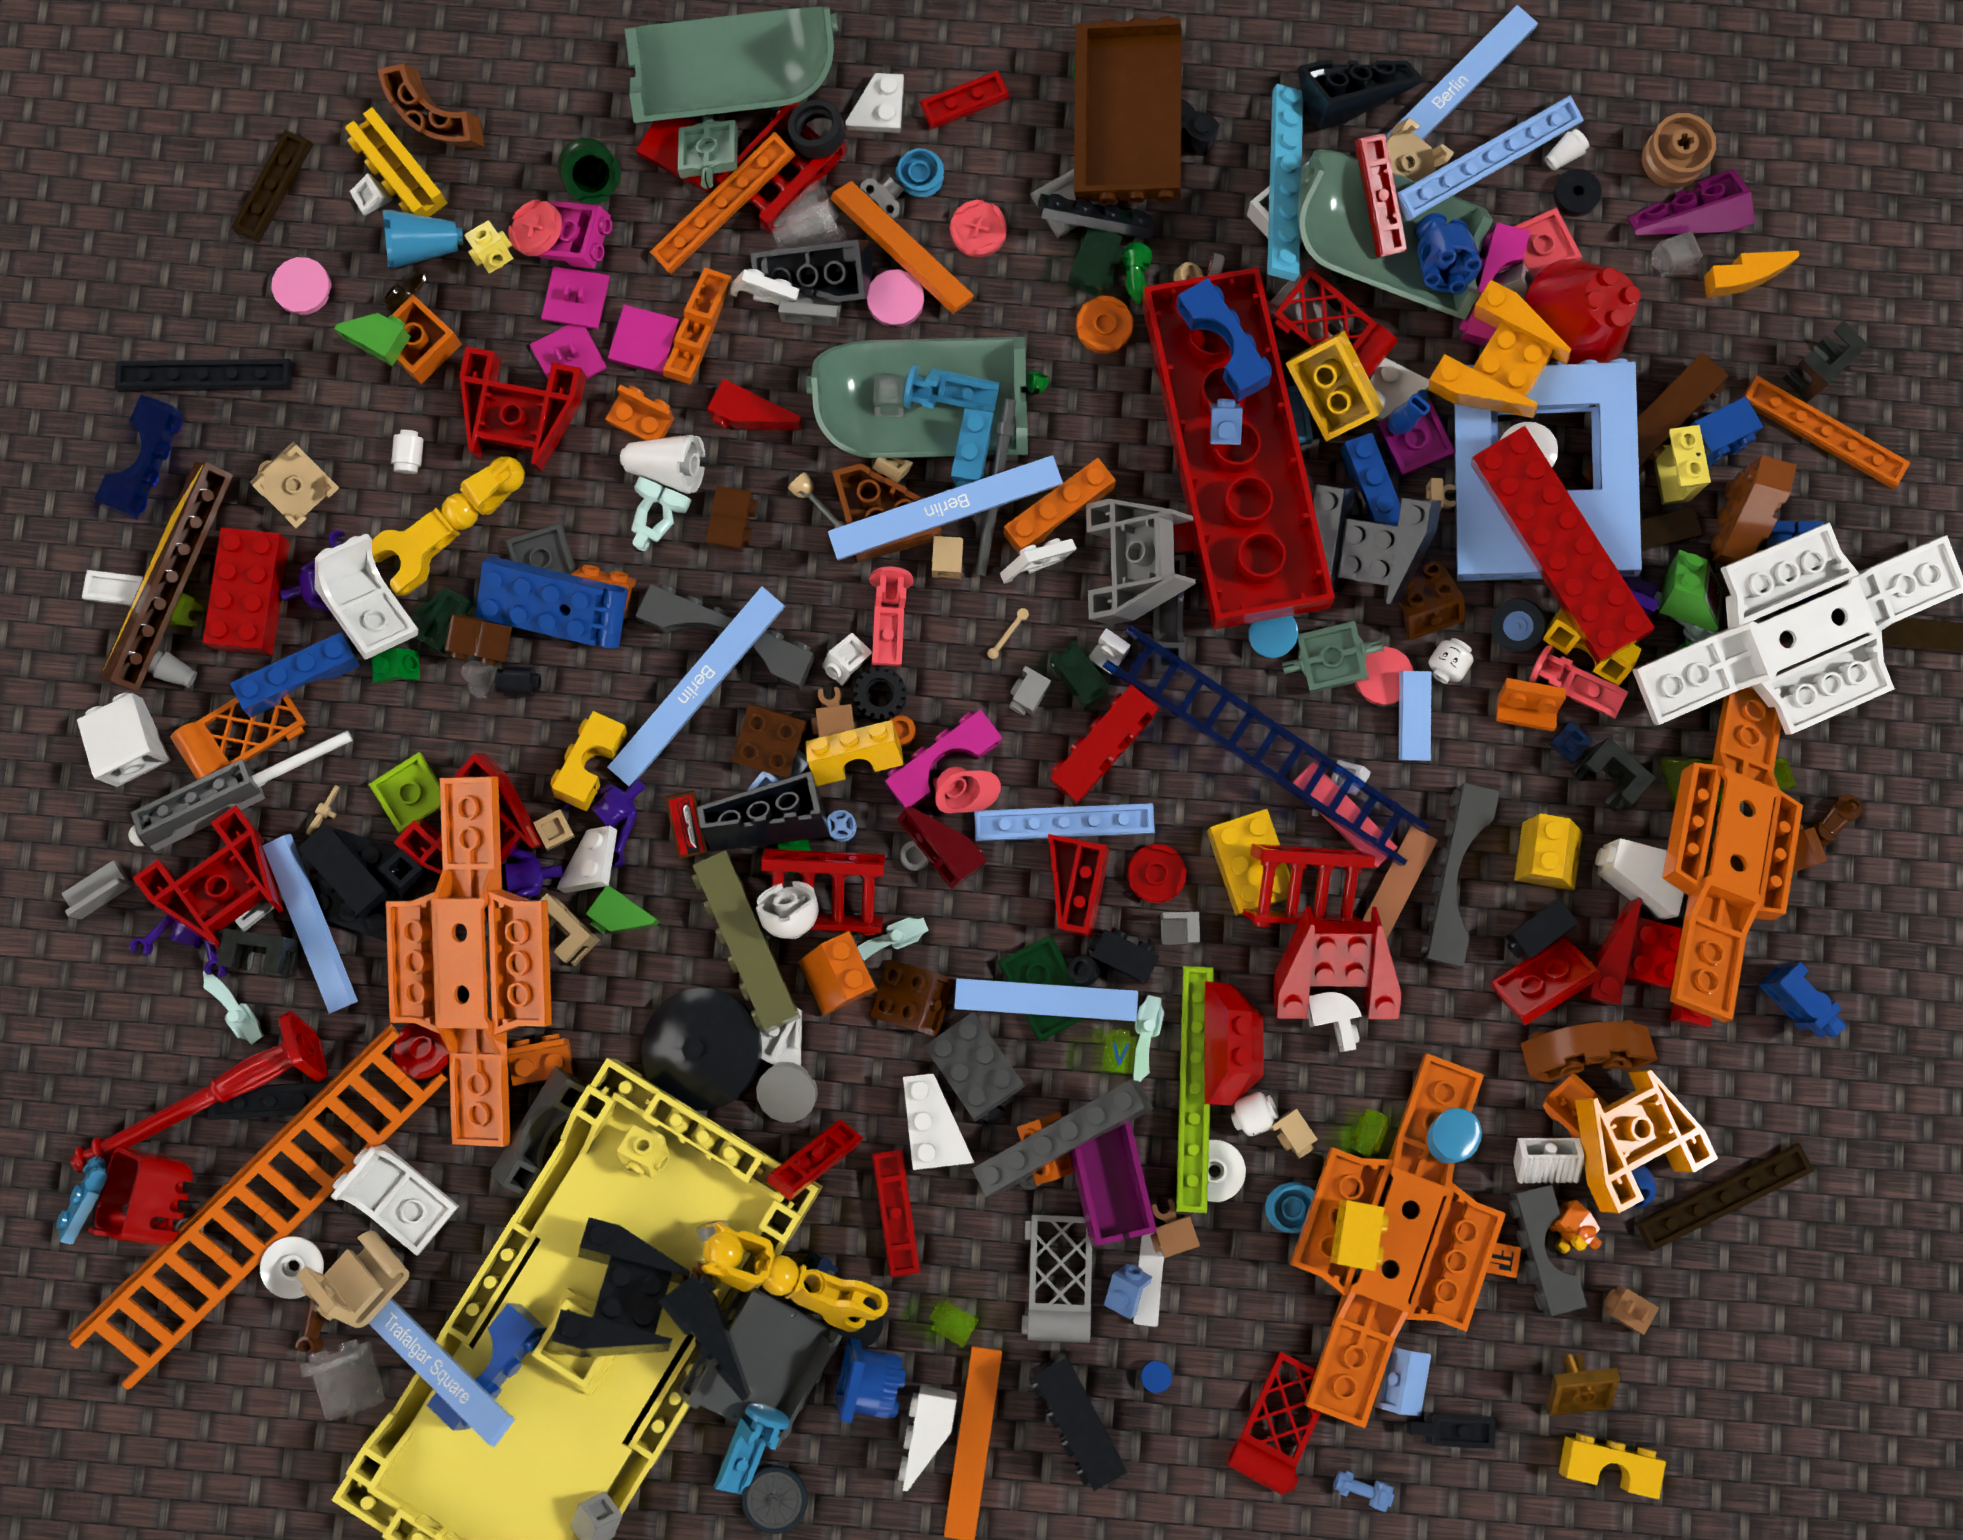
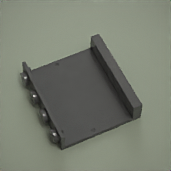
M753 1288L748 1292L737 1289L723 1315L751 1392L750 1396L742 1401L718 1374L715 1368L718 1362L714 1358L710 1361L701 1353L680 1387L678 1394L687 1405L696 1409L701 1405L736 1423H739L741 1417L751 1419L745 1413V1409L751 1403L766 1404L780 1410L788 1416L790 1425L788 1429L779 1431L778 1437L780 1439L777 1444V1448H779L783 1439L789 1435L796 1416L806 1406L808 1395L814 1385L822 1378L823 1369L830 1357L836 1353L842 1336L831 1326L757 1288Z

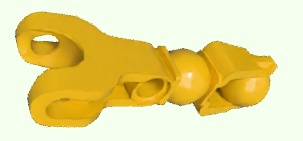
M508 456L493 460L489 467L465 479L461 483L460 491L462 493L448 496L442 503L441 510L436 507L432 512L426 514L405 531L385 530L372 539V554L375 563L382 562L393 555L400 558V570L390 580L391 590L396 596L408 595L427 580L431 559L460 535L458 530L472 527L478 520L479 513L483 516L485 514H492L512 492L521 487L524 482L525 472L518 460Z
M723 1223L715 1224L716 1233L707 1239L703 1247V1258L706 1264L701 1269L705 1273L719 1276L722 1282L743 1292L751 1291L762 1284L763 1288L771 1295H785L784 1298H791L796 1304L823 1316L828 1324L847 1332H855L864 1327L866 1320L873 1321L878 1319L887 1311V1295L881 1289L862 1281L840 1279L816 1269L807 1270L805 1265L797 1267L796 1262L788 1256H775L773 1244L769 1239L747 1231L737 1232ZM743 1250L753 1254L755 1257V1264L753 1265L754 1274L736 1269L743 1257ZM804 1282L810 1286L811 1293L805 1288ZM867 1297L873 1298L877 1303V1309L873 1310L863 1303L864 1299ZM848 1317H856V1322L850 1321Z

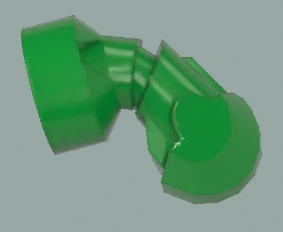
M1135 242L1125 248L1122 263L1127 269V280H1125L1127 291L1134 302L1140 305L1144 287L1148 286L1145 283L1142 272L1149 268L1153 255L1149 247Z

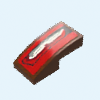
M695 790L666 796V806L678 859L707 853V842L700 829Z

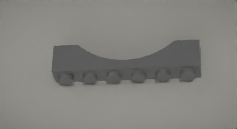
M650 584L636 614L640 623L666 634L678 630L697 628L715 630L722 633L733 620L729 617V612L718 607H714L713 610L702 606L703 602L689 595H687L686 599L675 595L676 590L664 584H660L659 587ZM768 629L767 633L764 632L751 649L767 665L775 680L801 690L815 660L814 654L810 652L811 647L799 641H795L794 644L783 640V635Z
M1463 783L1458 787V790L1454 789L1450 799V807H1454L1452 819H1447L1444 828V836H1448L1446 847L1441 848L1438 857V865H1442L1440 876L1435 877L1432 885V894H1436L1434 905L1428 907L1426 914V923H1429L1428 933L1422 936L1419 951L1423 953V961L1456 969L1464 967L1470 937L1462 923L1458 909L1456 892L1458 871L1470 843L1484 827L1494 820L1500 791Z
M1129 1080L972 1168L985 1197L998 1196L1023 1182L1029 1176L1064 1154L1100 1135L1129 1123L1154 1108L1141 1083L1136 1080Z

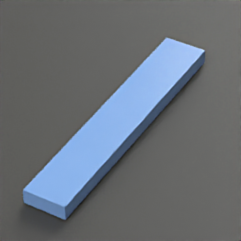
M1153 803L974 811L976 842L1048 839V834L1075 838L1155 833Z
M283 835L263 845V850L329 1014L358 1002L292 835Z
M956 978L954 1009L1136 1022L1138 991Z

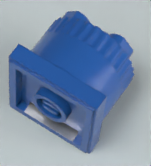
M851 1337L848 1339L835 1392L841 1421L852 1423L854 1413L886 1419L896 1417L899 1408V1399H896L898 1388L903 1389L906 1369H902L903 1358L896 1354L862 1349L860 1339Z

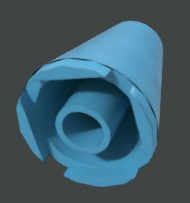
M389 209L383 210L388 269H396L458 252V245H463L462 228H456V223L453 221Z

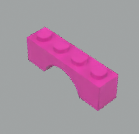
M1498 222L1491 231H1488L1482 245L1486 250L1484 257L1481 258L1482 266L1477 275L1476 282L1479 296L1466 319H1461L1459 330L1463 331L1460 340L1484 347L1488 344L1496 328L1474 317L1475 304L1489 281L1493 280L1498 272L1515 267L1523 260L1531 231Z
M981 709L976 713L970 711L959 719L960 725L952 731L949 728L945 729L935 737L936 743L928 749L925 746L921 747L911 755L913 759L904 767H894L887 773L889 778L885 780V783L904 809L908 806L915 808L931 796L929 787L930 773L934 765L941 758L953 753H964L979 760L1002 743L1003 737Z

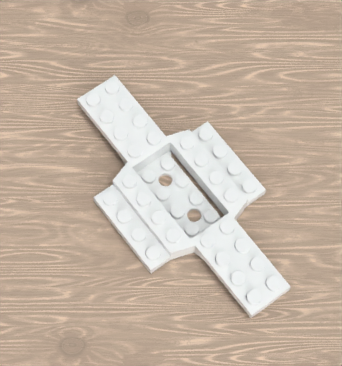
M1822 524L1720 568L1731 594L1725 597L1728 628L1632 669L1654 725L1663 724L1738 690L1752 686L1768 707H1775L1785 735H1792L1894 690L1884 663L1882 630L1894 622L1963 593V575L1947 535L1938 537L1858 572L1840 550L1831 524ZM1839 583L1841 584V588L1763 622H1754V620ZM1836 608L1841 609L1845 614V620L1840 626L1834 624L1831 618L1832 612ZM1783 631H1788L1793 636V643L1789 648H1785L1780 644L1779 638Z

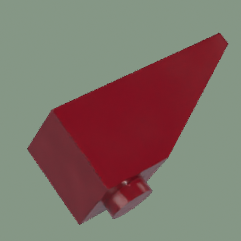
M911 806L905 808L897 818V821L951 890L976 873L987 861L981 848L973 843L969 837Z

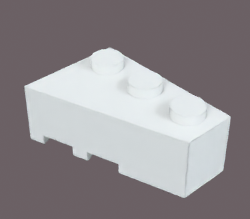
M925 1074L903 1077L913 1170L974 1163L935 1075Z

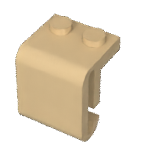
M367 1231L358 1237V1240L365 1248L357 1256L353 1251L347 1249L324 1275L306 1266L296 1275L304 1285L302 1291L310 1299L318 1303L317 1311L328 1320L335 1318L355 1328L364 1327L372 1321L408 1280L409 1271L375 1231Z

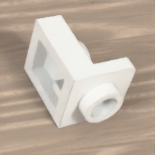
M1106 628L1100 636L1097 646L1089 655V661L1112 675L1128 654L1131 645Z
M851 633L828 652L822 667L830 678L836 680L840 685H844L850 675L871 658L872 651Z

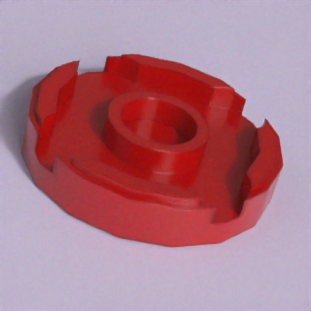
M1151 844L1141 848L1132 856L1127 866V881L1130 889L1138 898L1147 903L1161 904L1172 900L1181 892L1186 882L1187 869L1183 859L1175 849L1164 844Z
M411 1023L407 1025L394 1041L396 1045L394 1050L392 1049L393 1061L410 1078L416 1080L430 1078L438 1074L449 1062V1052L440 1033L418 1024Z

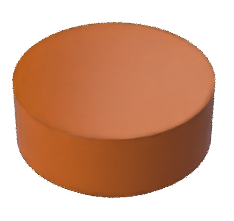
M897 715L890 720L893 721L901 746L911 743L916 734L914 722L904 715Z

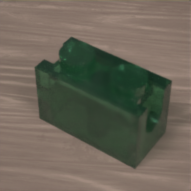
M1089 228L1069 274L1068 286L1096 297L1101 296L1103 289L1109 290L1114 278V274L1111 273L1114 263L1120 264L1125 248L1121 247L1120 244L1123 236L1109 231Z
M1075 640L1068 644V648L1058 655L1056 653L1050 658V666L1084 710L1090 708L1109 693L1110 685ZM1097 690H1099L1096 694H1094L1092 697H1090V695H1092L1094 692H1096Z

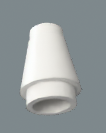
M1578 129L1572 132L1568 131L1544 159L1547 165L1556 171L1558 168L1586 153L1585 150L1589 148V142Z

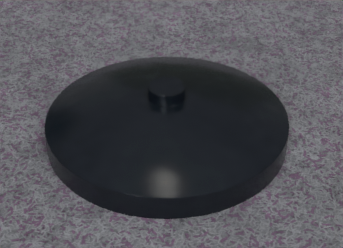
M710 988L684 990L664 1001L649 1019L641 1045L643 1068L650 1083L692 1109L699 1111L717 1109L735 1101L753 1082L762 1057L760 1030L757 1028L750 1010L734 996Z

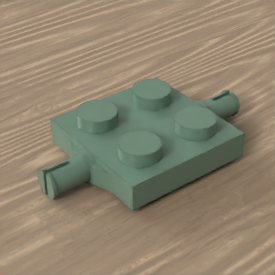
M714 114L702 115L701 123L679 128L678 172L680 178L701 175V186L707 189V183L709 188L713 186L714 173L737 170L738 127L735 120L720 122L714 121Z
M1352 621L1299 634V659L1282 662L1285 675L1302 670L1307 678L1310 693L1369 680L1366 669V655L1384 651L1381 639L1363 643V640L1358 635L1356 623Z

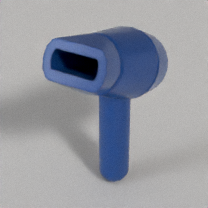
M1421 389L1417 391L1407 402L1393 410L1387 420V426L1393 434L1404 435L1415 428L1421 417L1429 412L1430 405L1425 401L1428 397L1426 390Z

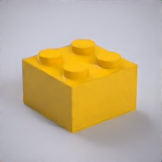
M1340 1200L1330 1262L1375 1271L1376 1265L1381 1266L1384 1247L1379 1246L1381 1233L1386 1234L1389 1215L1384 1214L1385 1207Z

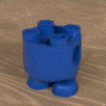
M1439 213L1429 214L1422 218L1414 228V234L1420 240L1417 247V260L1424 283L1435 291L1460 294L1466 290L1467 284H1470L1477 277L1482 266L1474 237L1464 221L1453 219L1446 224V216Z

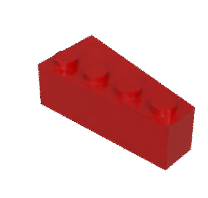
M1132 684L1123 695L1119 693L1109 704L1110 710L1104 717L1100 714L1089 727L1091 732L1085 739L1082 737L1077 739L1069 749L1072 754L1066 761L1061 758L1050 770V773L1053 774L1050 778V783L1075 805L1084 798L1155 718L1159 707Z

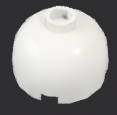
M794 881L792 882L793 887L783 888L782 883L765 890L758 897V907L756 909L763 928L771 935L784 939H796L805 934L815 924L819 912L814 888L808 883Z

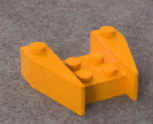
M1490 280L1475 304L1474 317L1495 327L1496 331L1473 368L1444 354L1429 378V391L1453 404L1534 418L1538 403L1527 398L1551 358L1567 364L1571 348L1516 292Z
M1651 1070L1629 1071L1628 1074L1636 1091L1604 1108L1601 1107L1598 1098H1578L1575 1100L1581 1144L1585 1156L1584 1166L1587 1185L1600 1212L1621 1213L1644 1200L1631 1171L1663 1153L1666 1154L1673 1172H1695L1718 1159L1705 1130Z

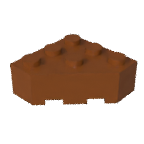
M1761 455L1753 463H1749L1747 468L1742 472L1740 471L1734 479L1728 481L1724 491V496L1728 497L1726 506L1721 509L1717 521L1721 525L1719 534L1715 535L1711 545V551L1714 552L1712 562L1729 565L1759 552L1757 547L1760 548L1765 538H1769L1778 520V517L1773 515L1774 512L1779 511L1782 503H1786L1791 493L1796 464Z
M861 463L832 471L846 524L924 499V497L921 498L908 491L906 487L873 472L871 468ZM941 526L856 554L857 562L934 542V536H942Z

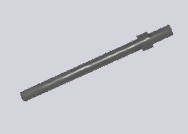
M1005 398L1001 422H998L996 434H999L992 475L1004 472L1010 436H1014L1015 424H1013L1017 400ZM998 507L985 511L974 574L986 576Z

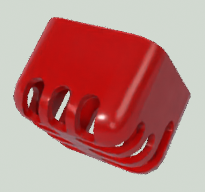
M116 1148L110 1158L107 1169L108 1178L102 1188L94 1222L95 1228L89 1227L87 1232L119 1241L159 1246L172 1243L180 1232L173 1228V1220L183 1219L184 1212L178 1209V1201H187L189 1198V1193L184 1192L182 1186L184 1181L193 1182L191 1168L186 1163L164 1154ZM125 1204H129L127 1213L124 1215L122 1208ZM164 1217L163 1222H160L157 1220H153L152 1218Z

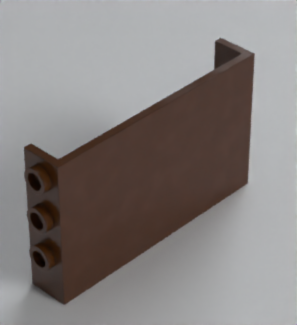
M1164 16L1158 20L1133 18L1129 21L1117 22L1113 19H1105L1100 23L1076 24L1074 194L1076 201L1085 199L1088 201H1098L1101 204H1113L1117 200L1142 203L1145 199L1171 202L1174 198H1181L1182 28L1180 19Z

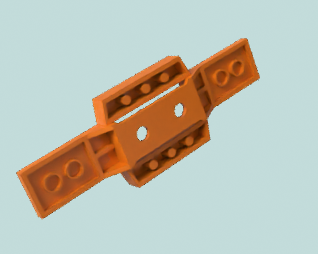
M1752 686L1738 690L1723 698L1712 765L1694 762L1681 772L1662 875L1664 880L1688 895L1670 1002L1725 1023L1733 1020L1746 937L1754 919L1773 921L1786 914L1803 809L1802 804L1779 789L1774 775L1781 722L1775 707H1768ZM1719 786H1722L1720 811L1717 815L1715 840L1712 843L1713 851L1710 868L1707 871L1708 876L1703 879ZM1741 802L1749 804L1753 811L1751 817H1746L1741 813L1739 808ZM1732 856L1740 858L1744 865L1742 872L1732 868L1730 864Z

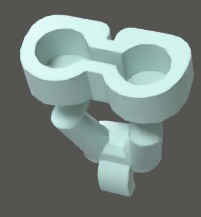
M639 476L634 488L644 499L637 507L631 530L633 533H636L633 545L638 550L647 551L650 542L654 541L657 543L674 524L672 511L686 513L692 500L683 494L666 487L664 488L660 484ZM653 502H658L662 505L663 520L651 529L646 526L647 514Z

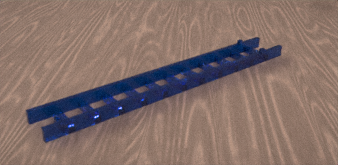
M1129 625L1125 633L1145 645L1146 648L1143 652L1137 654L1129 666L1131 670L1129 674L1109 660L1105 661L1102 666L1127 684L1135 686L1145 696L1399 866L1406 864L1408 860L1391 850L1385 843L1401 818L1421 831L1427 830L1429 827L1427 823L1133 626ZM1153 651L1171 663L1154 690L1136 679V676ZM1178 668L1196 680L1179 707L1161 696V693ZM1202 685L1221 696L1204 724L1185 712ZM1227 702H1230L1246 713L1229 740L1211 729ZM1252 718L1270 729L1254 756L1236 746ZM1277 735L1294 745L1278 773L1260 762ZM1301 751L1320 763L1303 790L1285 779ZM1327 768L1345 779L1328 807L1310 795ZM1351 785H1354L1369 796L1353 823L1335 812ZM1376 802L1394 812L1378 839L1360 829Z

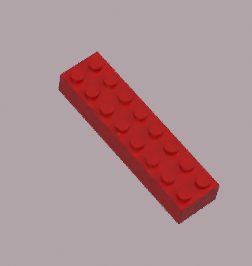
M1526 426L1521 427L1472 457V468L1597 664L1604 662L1653 632L1655 627Z

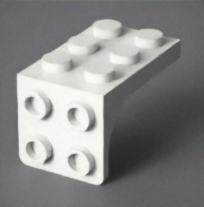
M369 534L351 537L345 543L334 548H326L316 556L315 590L365 660L418 635V628L388 588L376 567L372 554V538Z
M385 1144L375 1147L371 1146L369 1149L364 1148L353 1161L356 1164L355 1168L348 1174L344 1172L332 1186L335 1191L331 1197L335 1201L344 1200L359 1208L416 1256L424 1250L459 1207L458 1204Z

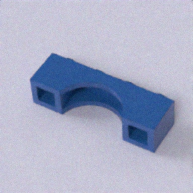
M1209 278L1178 294L1176 308L1191 331H1212L1226 341L1231 352V360L1225 366L1222 379L1239 402L1269 384L1272 368L1269 361L1264 356L1260 357L1255 349L1256 344L1253 337L1249 333H1245L1241 328L1237 313L1233 309L1229 310L1225 304L1221 289L1217 285L1213 286Z
M1373 433L1344 442L1339 453L1349 479L1356 483L1363 496L1369 520L1398 524L1401 505Z
M340 632L230 683L243 711L251 718L279 705L283 697L305 684L321 679H335L361 667L349 641L343 632Z
M508 1303L488 1327L493 1342L492 1357L486 1370L475 1380L494 1399L501 1393L502 1389L500 1387L505 1380L511 1378L519 1371L522 1366L521 1360L525 1355L535 1350L542 1339L541 1335L547 1329L521 1304ZM437 1392L427 1403V1406L451 1430L471 1428Z

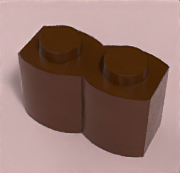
M717 485L706 539L709 547L744 552L745 545L750 546L752 528H748L750 517L756 516L758 500H754L752 491Z
M451 613L444 649L450 651V657L467 660L468 655L480 657L479 662L497 666L498 661L505 662L512 626Z

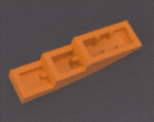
M704 267L684 309V319L673 340L674 347L663 369L664 377L691 385L713 334L732 276Z

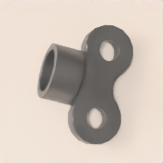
M887 173L880 183L871 178L865 179L861 183L860 189L873 201H876L879 207L893 220L900 216L901 204L895 199L905 188L894 177ZM872 185L874 191L869 194L867 188ZM889 205L894 206V211L892 213H888L887 211Z

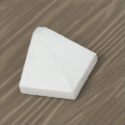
M366 174L350 190L363 215H367L393 200V197L389 195L386 189L371 174Z
M1337 760L1331 780L1343 792L1356 795L1369 778L1371 772L1364 766Z

